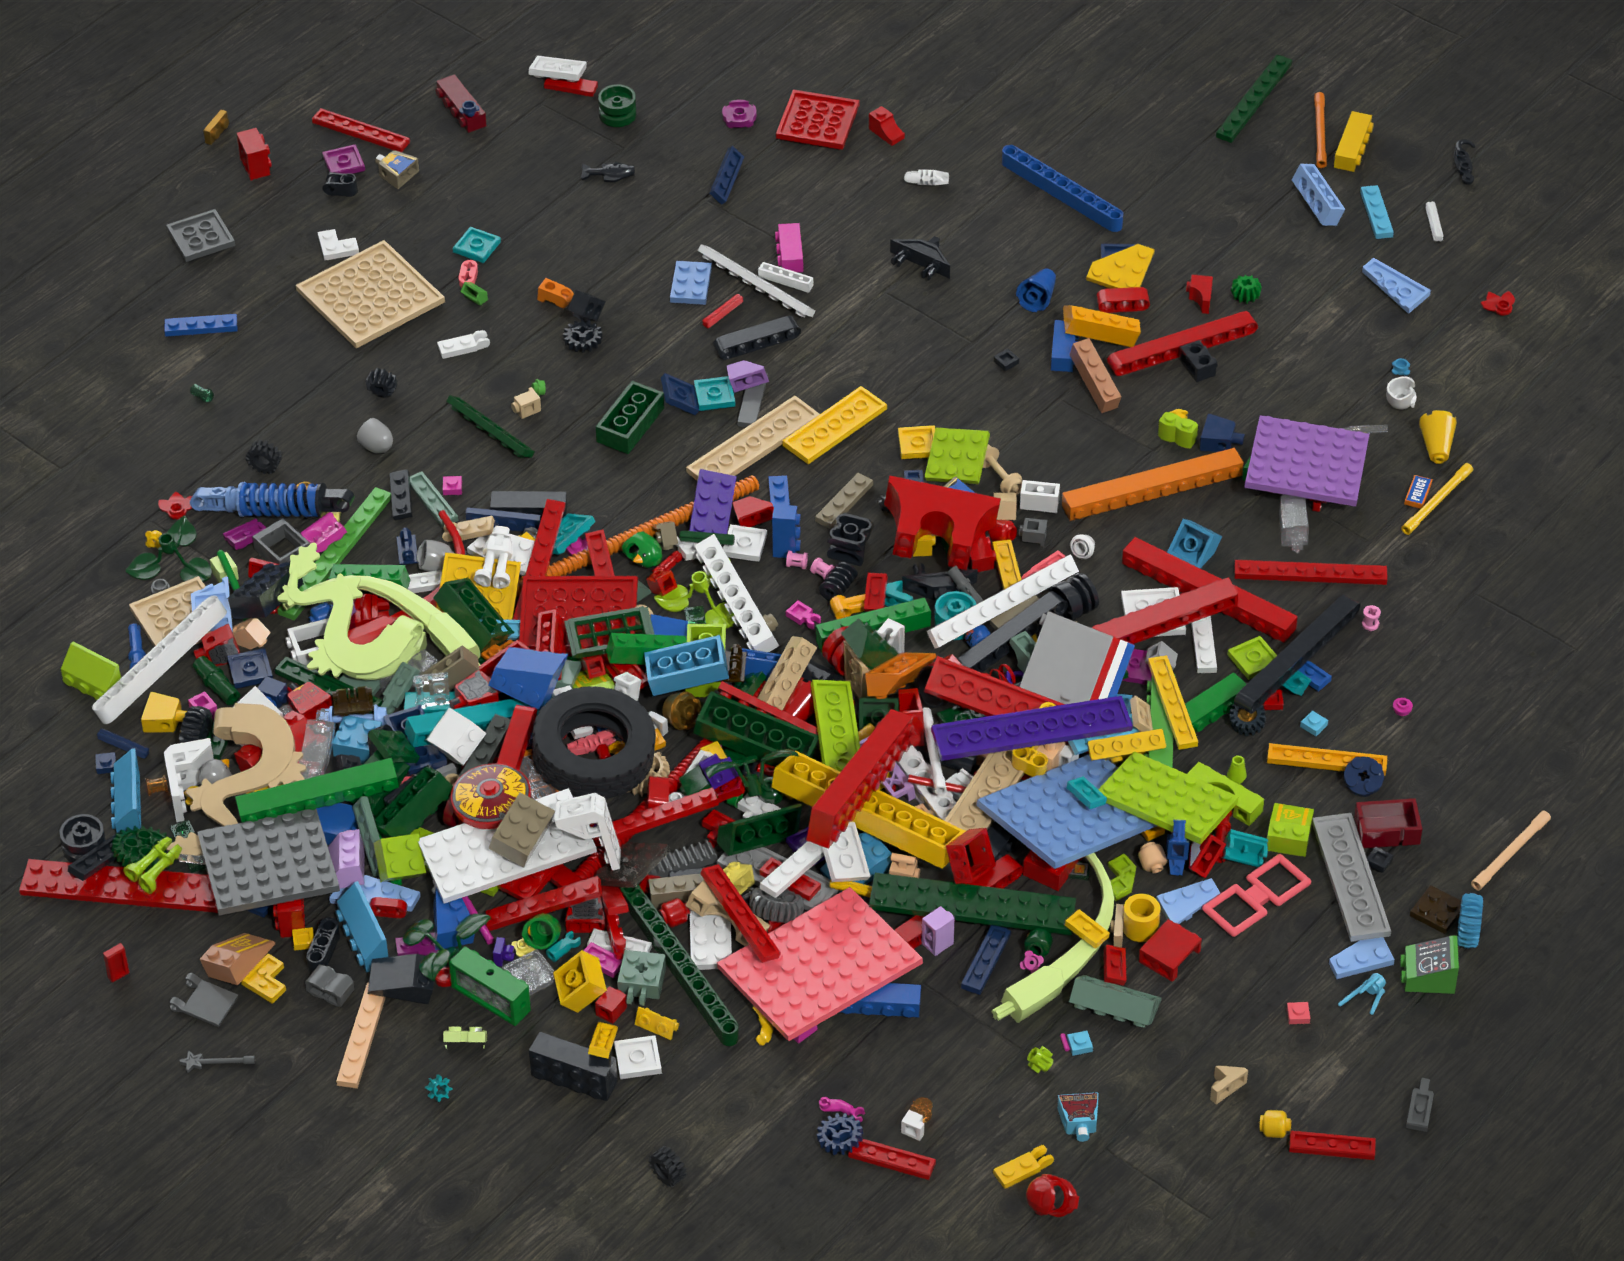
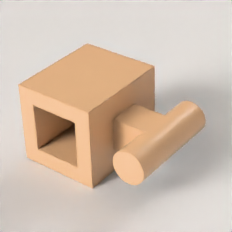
M892 853V864L889 874L919 878L920 869L917 868L916 857Z

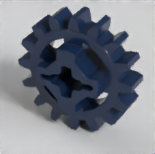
M836 1113L835 1118L828 1116V1121L822 1120V1127L817 1128V1138L820 1147H825L826 1153L832 1150L833 1155H836L837 1152H841L844 1155L846 1150L851 1153L853 1152L852 1147L858 1148V1142L863 1141V1129L860 1121H855L853 1115L848 1118L847 1113H844L842 1117H839L838 1113Z

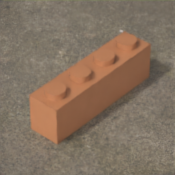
M1090 338L1073 343L1070 357L1100 412L1104 413L1118 408L1121 395Z

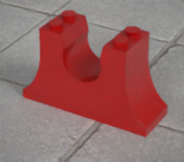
M890 476L884 505L891 511L896 523L897 533L893 555L912 558L916 551L918 540L922 536L929 534L938 535L949 544L947 554L948 566H957L958 569L967 570L973 545L984 532L995 528L1001 498Z

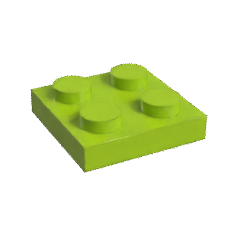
M1261 636L1229 649L1227 653L1248 680L1254 678L1277 656Z

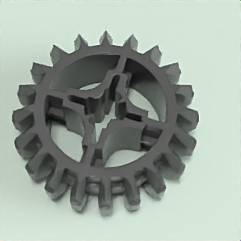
M759 887L752 891L749 906L754 914L764 918V920L788 923L803 914L804 899L799 894L789 891V889H786L777 898H774Z

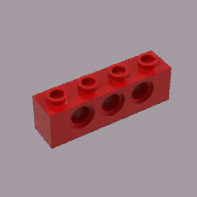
M557 609L538 613L536 651L563 653L565 624Z

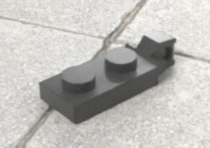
M1422 1078L1420 1089H1413L1406 1124L1408 1129L1427 1132L1434 1096L1433 1091L1428 1090L1430 1079Z

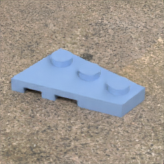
M1211 878L1157 895L1156 900L1159 902L1160 909L1166 919L1180 924L1182 921L1192 918V914L1202 910V906L1219 895L1220 892Z
M1381 937L1356 942L1330 958L1329 965L1336 979L1394 965L1395 959L1384 938Z

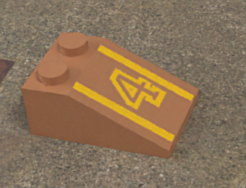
M243 933L212 945L200 958V961L208 977L239 985L270 951L275 942Z

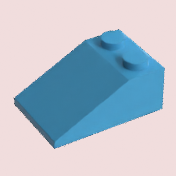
M863 832L859 835L871 877L868 880L853 882L866 885L873 881L875 873L886 874L889 872L892 864V853L877 837ZM826 863L820 868V871L826 878L831 880Z

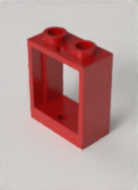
M987 828L969 829L946 845L956 884L972 883L996 866ZM967 844H969L974 863L972 867H970L965 848Z

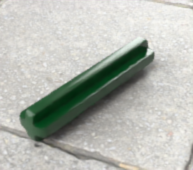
M682 530L679 535L681 542L699 543L714 534L720 545L733 546L735 543V535Z

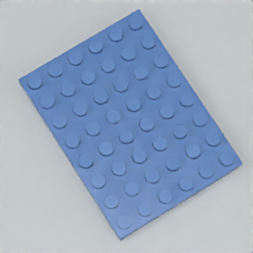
M1090 755L1051 769L1044 775L1034 776L977 799V807L1054 869L1157 826L1107 803L1089 809L1066 788L1067 781L1084 776L1092 785L1099 789L1118 769L1109 760L1100 759L1092 761Z

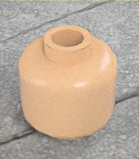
M1155 842L1143 845L1138 853L1143 869L1147 872L1152 871V873L1161 872L1164 869L1163 866L1167 863L1163 847L1155 844Z

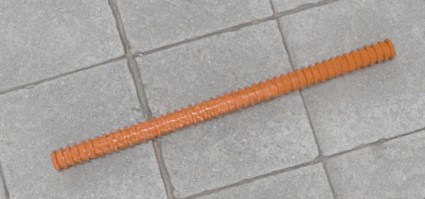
M751 475L749 478L746 477L744 480L735 482L733 501L759 490V483L756 477ZM694 502L638 525V527L635 526L633 529L624 531L623 534L620 533L618 536L615 535L613 538H608L607 546L610 556L613 553L616 554L618 551H622L624 542L638 532L644 531L653 537L655 532H657V529L653 528V524L672 521L676 527L679 524L688 522L689 519L691 520ZM589 548L583 549L582 552L579 551L577 554H572V557L568 556L567 559L563 558L562 561L559 560L556 563H552L549 565L546 576H566V574H571L572 571L575 572L577 569L580 570L582 567H586L587 564L591 565ZM523 576L519 579L516 597L520 596Z

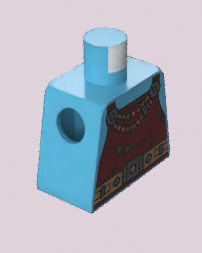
M1098 1092L1058 1095L1057 1108L1065 1132L1067 1134H1076L1078 1141H1087L1089 1133L1096 1132Z

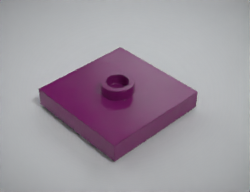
M356 144L322 152L329 173L353 174L365 171V165Z
M1133 650L1126 669L1128 671V678L1122 681L1147 685L1148 680L1151 681L1152 674L1149 665L1145 663L1147 651Z

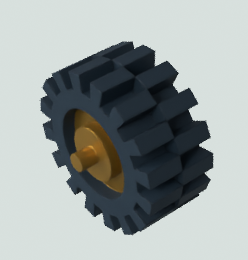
M1234 704L1232 705L1233 709H1230V722L1234 731H1238L1239 735L1245 732V736H1249V733L1253 736L1255 731L1259 733L1261 728H1264L1266 718L1263 705L1252 714Z

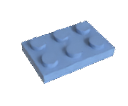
M676 261L670 302L706 305L712 263Z

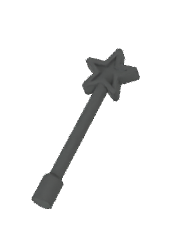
M188 1051L187 1058L181 1059L180 1065L186 1066V1071L189 1073L193 1068L202 1069L201 1064H255V1055L242 1058L203 1059L202 1054L194 1056Z

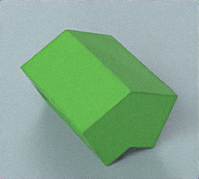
M464 282L461 292L465 297L480 306L488 300L487 291L472 282Z

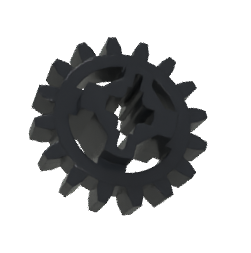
M581 320L580 323L574 321V325L568 324V328L564 329L563 340L565 341V346L569 345L570 350L575 348V352L582 350V353H584L588 349L591 352L592 347L597 349V344H601V327H597V323L591 324L590 320L587 323L584 320Z

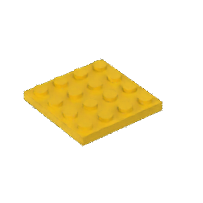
M445 552L440 588L445 582L469 578L504 620H513L521 562L507 560L505 573L510 576V584L505 588L497 589L493 587V578L496 573L498 559H494L491 585L485 587L474 580L475 572L484 567L485 557ZM437 603V607H436V608H437L438 610H440L441 612L445 613V612L438 606V603Z

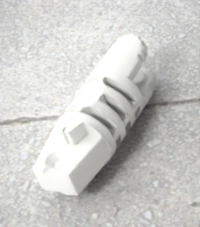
M918 169V171L906 172L904 180L905 182L918 183V185L948 184L949 173Z

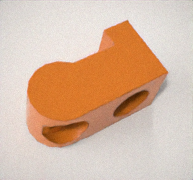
M545 278L538 288L537 300L541 302L547 300L555 303L558 307L565 308L572 300L574 293L568 287Z

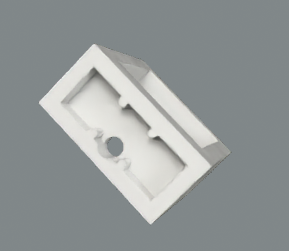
M329 618L287 629L288 637L285 640L288 649H292L290 653L293 660L306 666L313 660L309 658L308 653L317 651L319 648L315 647L300 651L297 642L324 635Z

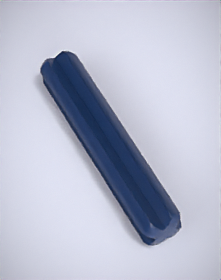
M102 728L97 733L99 740L127 752L135 749L136 755L143 759L149 755V748Z

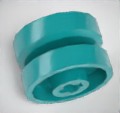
M959 591L947 592L941 595L935 604V626L976 605V601L972 596ZM966 633L953 640L965 639Z

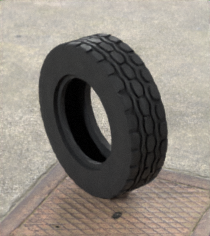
M597 686L570 689L549 700L538 712L533 726V761L542 778L559 791L569 788L572 796L575 797L596 793L605 799L614 798L637 787L646 778V775L649 774L654 759L655 726L646 709L634 698L623 692ZM599 726L615 732L623 740L625 747L612 757L592 760L573 754L566 748L562 740L568 733L577 728Z

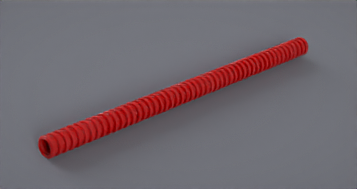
M763 681L754 693V697L758 698L766 681ZM706 738L701 740L685 759L667 776L669 778V795L677 792L682 784L679 778L686 773L699 753L700 748L714 743L713 741ZM647 797L629 816L647 809ZM633 835L618 840L620 849ZM599 846L597 852L592 853L574 873L583 880L594 877L606 865L604 852H606L605 846Z

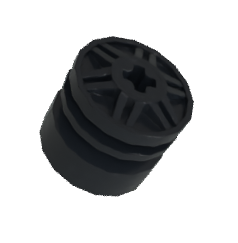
M1077 573L1066 581H1062L1050 588V591L1056 592L1067 601V610L1061 616L1072 621L1081 617L1082 614H1087L1097 609L1099 606L1097 590L1092 581L1083 573Z

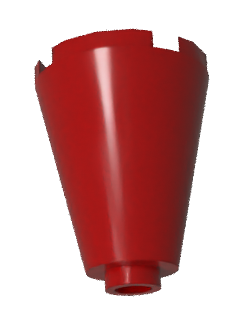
M800 677L782 711L806 721L815 714L811 681L809 680L806 683L802 681L804 678Z

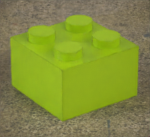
M419 833L383 838L373 843L380 882L414 878L426 873L423 854L418 843L420 841Z

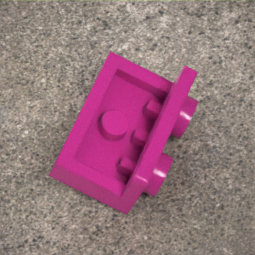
M329 512L302 531L301 535L310 544L316 543V552L319 553L325 551L334 541L340 540L347 531L336 520L333 513Z

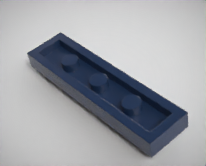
M733 146L727 149L709 193L721 205L727 201L744 156Z
M470 507L466 509V521L493 516L495 520L494 528L495 526L508 527L511 531L523 532L525 528L534 527L538 530L541 522V515Z
M991 925L961 983V989L981 994L1011 936V930Z

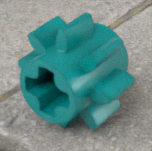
M437 1074L436 1079L429 1078L430 1082L428 1086H425V1089L430 1091L428 1097L432 1099L435 1096L438 1102L443 1097L448 1099L449 1091L453 1090V1088L447 1085L450 1080L447 1078L442 1080V1076ZM438 1085H440L439 1087H440V1089H441L439 1092H438V1089L436 1088Z

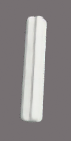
M1427 202L1426 211L1433 239L1436 242H1441L1443 240V232L1435 202Z

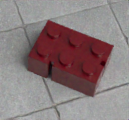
M1416 798L1356 802L1354 820L1363 848L1398 846L1399 843H1402V846L1420 845L1422 825Z

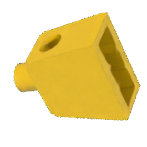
M150 692L141 718L143 732H174L178 722H183L187 712L181 710L180 700Z

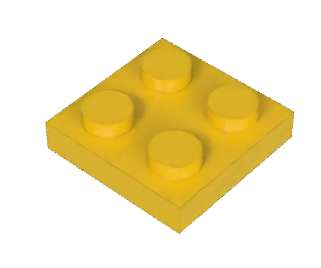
M935 426L898 428L901 459L929 457Z

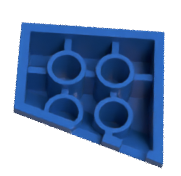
M509 647L495 667L488 686L541 710L551 699L568 654Z

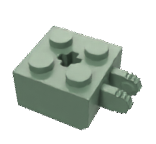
M632 950L624 951L617 983L618 990L627 995V1004H632L634 996L639 997V1004L641 1006L645 1005L646 998L660 999L666 972L665 954Z

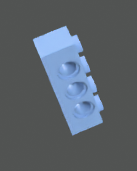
M1300 164L1292 178L1293 183L1322 225L1337 226L1345 208L1314 164Z

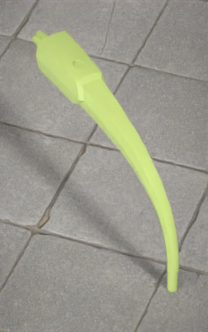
M344 576V577H345V578H352V577H355V576ZM360 576L359 590L368 591L385 598L398 606L411 618L421 622L424 630L430 635L431 640L445 656L463 645L478 656V659L480 658L478 645L447 613L441 612L428 601L401 585L370 576ZM332 578L330 580L316 584L302 592L309 591L328 582H335L337 578ZM288 602L282 604L285 610L291 608L288 606Z
M1092 853L1085 857L1096 872L1102 892V903L1095 922L1108 931L1114 908L1112 885L1102 863L1095 853ZM1081 939L1050 966H1043L1028 977L1007 988L1001 1001L1002 1005L992 1010L994 1019L999 1021L1011 1015L1019 1023L1040 1010L1061 993L1062 988L1082 970L1101 945L1095 949Z

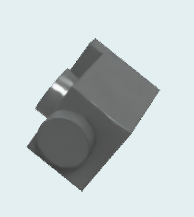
M1025 518L1024 525H1020L1019 536H1022V541L1039 543L1044 547L1047 535V520Z

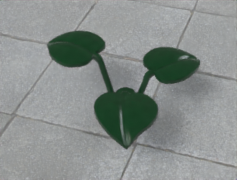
M186 516L181 517L172 525L167 533H163L159 537L161 547L158 548V558L152 553H142L125 569L130 576L136 579H152L161 571L158 563L161 562L162 552L166 554H173L175 552L185 566L180 572L183 582L198 576L202 582H205L212 576L211 566L206 560L195 557L188 564L177 549L179 546L185 547L192 544L197 537L194 526L188 521Z
M781 749L766 754L761 759L760 777L757 774H751L748 763L758 760L756 755L731 762L726 761L710 765L706 768V775L710 779L714 774L734 767L744 784V788L747 789L748 796H758L764 793L762 783L764 782V764L766 761L783 756H799L792 749ZM744 765L747 773L746 779L739 770V766Z
M471 914L465 917L456 927L458 932L456 935L458 948L449 947L445 950L428 933L434 927L432 921L428 919L414 923L404 934L403 942L408 946H413L427 936L441 950L428 954L419 964L422 974L434 981L439 971L447 962L449 964V961L463 949L461 939L464 940L471 937L491 917L485 914Z

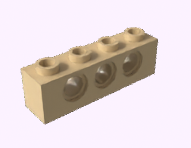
M792 636L758 699L783 710L817 647L803 637Z

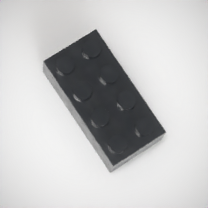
M285 562L280 565L266 564L259 572L254 573L251 579L245 581L240 588L234 590V593L227 598L233 618H266L283 602L278 601V596L284 592L283 586L288 585L290 563ZM302 578L298 579L299 589L304 585Z
M539 1032L529 1049L531 1076L539 1080H546L557 1086H563L577 1093H584L594 1099L608 1101L618 1083L616 1058L609 1055L607 1059L588 1054L589 1048Z

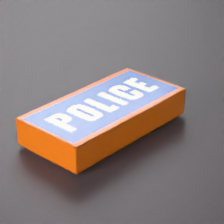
M1414 475L1404 505L1421 509L1425 504L1433 479Z

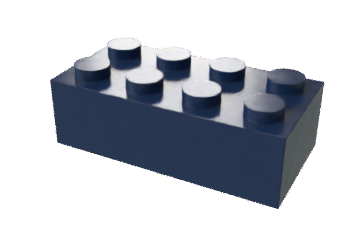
M418 705L385 715L384 722L385 725H390L393 731L402 732L410 743L405 733L407 717L423 715L425 712L422 706ZM432 744L414 747L420 758L417 763H406L411 766L406 777L411 776L413 773H418L427 765H431L434 770L446 766L447 760L445 755Z

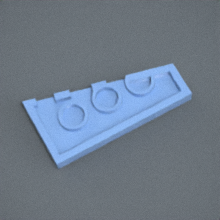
M1375 258L1363 266L1362 272L1408 314L1430 296V289Z
M364 875V885H360L369 904L370 900L374 897L401 899L408 904L407 911L412 912L420 898L419 891L390 882H380V879ZM350 887L341 888L340 891L333 892L329 898L330 903L337 904V901Z

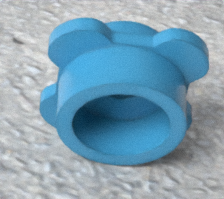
M1400 358L1392 362L1393 374H1410V370H1408L1410 363L1407 360Z

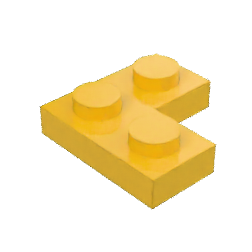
M267 954L241 981V984L273 1004L286 991V986L274 979L284 969V963Z

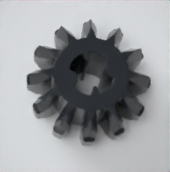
M380 368L371 370L366 379L367 390L371 391L372 394H377L378 397L383 396L386 398L387 395L392 396L397 387L396 375H392V371H386L385 368L383 370Z

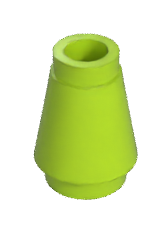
M1242 756L1233 757L1227 772L1228 779L1237 784L1242 783L1247 777Z

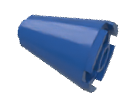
M1043 269L1022 281L1016 291L1020 305L1031 312L1045 310L1051 301L1056 281L1055 273L1050 269Z

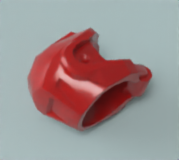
M1042 1174L1041 1177L1035 1178L1026 1190L1028 1205L1038 1215L1049 1214L1055 1217H1063L1078 1208L1079 1196H1077L1073 1185L1063 1178L1051 1174ZM1057 1185L1062 1188L1064 1193V1201L1059 1209L1054 1206V1186Z

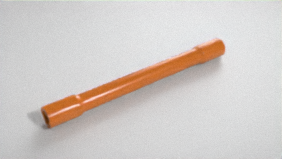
M1317 92L1314 95L1317 139L1316 165L1319 168H1324L1327 166L1324 120L1325 96L1322 92Z

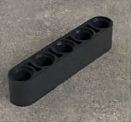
M785 316L720 336L715 339L713 346L720 358L727 360L793 340L801 334V329L794 317Z

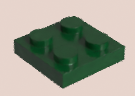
M371 730L368 734V737L384 759L392 758L393 762L417 763L420 758L415 748L400 731Z

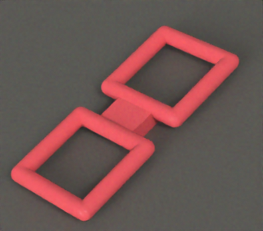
M1277 854L1246 876L1247 881L1253 885L1245 891L1238 884H1234L1204 904L1202 910L1228 934L1235 937L1267 915L1268 912L1263 907L1265 903L1271 901L1276 906H1281L1311 885L1312 881L1282 854ZM1280 863L1301 882L1278 897L1257 878ZM1236 893L1256 913L1236 927H1233L1213 908Z

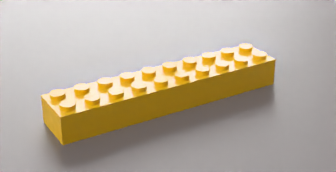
M797 752L799 757L788 756L775 767L772 788L813 807L839 775L840 771ZM880 790L872 793L870 800L864 803L861 812L856 813L853 821L856 824V828L865 833L875 836L884 842L898 847L900 850H904L940 868H944L950 862L946 845L966 832Z

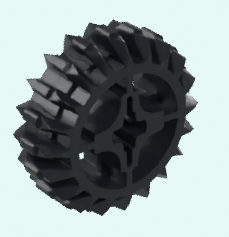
M192 706L188 709L181 725L179 744L207 739L213 721L210 709L202 706Z

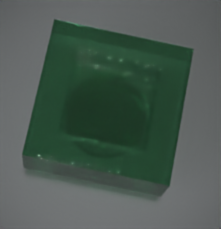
M703 606L684 608L685 619L688 621V624H706Z

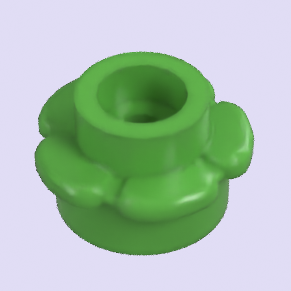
M536 379L535 383H532V388L538 396L545 395L544 380L539 381Z

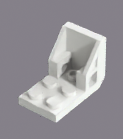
M210 738L170 745L164 752L176 822L184 821L183 813L187 812L183 790H187L191 786H198L200 784L199 774L201 767L207 761L214 759Z
M592 793L557 801L555 809L556 827L585 840L599 837L601 847L605 846L606 852H604L606 863H610L612 871L620 869L621 849L605 798ZM590 824H597L596 827H590Z

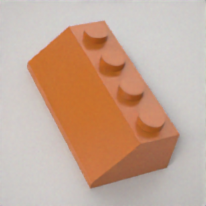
M902 652L865 673L868 696L884 699L890 693H895L897 689L905 687L907 683L914 682L921 669L933 662L936 658V653Z

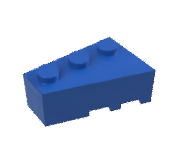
M436 887L433 902L435 939L444 949L458 946L456 927L470 913L462 898L444 904ZM475 934L467 939H461V944L473 943Z

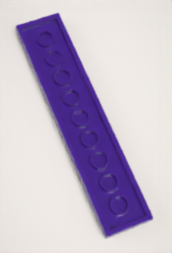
M1122 696L936 724L931 725V732L940 760L944 761L1132 731L1133 725Z

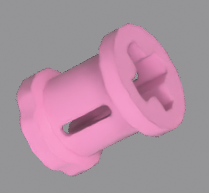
M789 550L786 567L797 566L806 569L808 553L798 554Z
M816 558L811 565L810 571L813 574H819L825 580L835 566L824 563L821 558Z
M1370 605L1364 608L1363 614L1365 618L1362 621V627L1366 630L1374 631L1379 626L1378 618L1381 611L1378 607Z

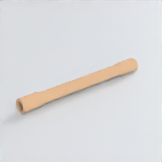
M1541 811L1531 821V824L1485 870L1481 871L1472 880V887L1478 891L1481 890L1491 880V877L1551 819L1550 814L1546 811Z

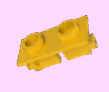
M638 1007L635 1025L669 1040L672 1039L673 1031H677L679 1028L677 1020L660 1016V1014L651 1011L649 1008Z

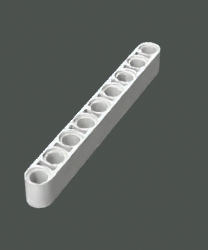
M210 596L205 599L93 704L92 709L103 724H108L115 720L224 618L227 610L217 596Z

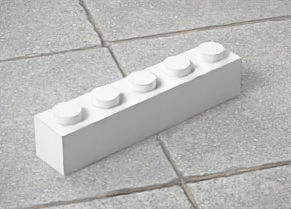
M765 262L758 268V276L760 278L808 293L813 287V277Z

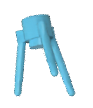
M1378 973L1372 974L1360 987L1340 1001L1338 1006H1342L1358 993L1362 994L1364 991H1367L1372 995L1377 994L1370 1010V1014L1373 1015L1381 996L1385 993L1383 989L1386 984L1384 977Z

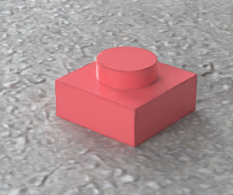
M1308 1002L1287 1003L1289 1024H1310Z

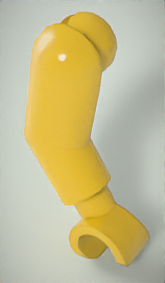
M754 1006L753 1009L759 1015V1022L762 1026L756 1041L759 1045L763 1046L770 1042L773 1026Z

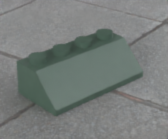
M1082 975L1075 978L1069 1002L1074 1003V1007L1086 1010L1087 1007L1094 1009V1013L1106 1016V1013L1114 1015L1113 1018L1125 1022L1128 1019L1134 1021L1133 1024L1136 1026L1145 1027V1025L1152 1024L1162 998Z

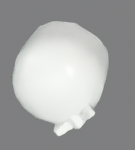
M1407 376L1398 377L1388 383L1386 397L1393 408L1400 410L1407 409L1410 406L1414 408L1417 396L1413 389L1415 387L1413 379Z

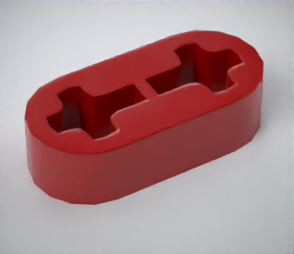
M374 897L370 900L369 904L374 915L380 917L403 918L406 916L408 904L405 901L393 898Z

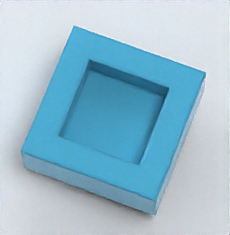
M1312 711L1301 721L1300 727L1317 736L1328 725V720Z
M1088 1031L1067 1034V1041L1072 1056L1093 1052Z

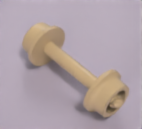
M988 444L983 468L991 466L1003 479L1000 490L1003 493H1016L1017 496L1021 493L1022 476L1018 473L1008 475L997 462L999 450Z

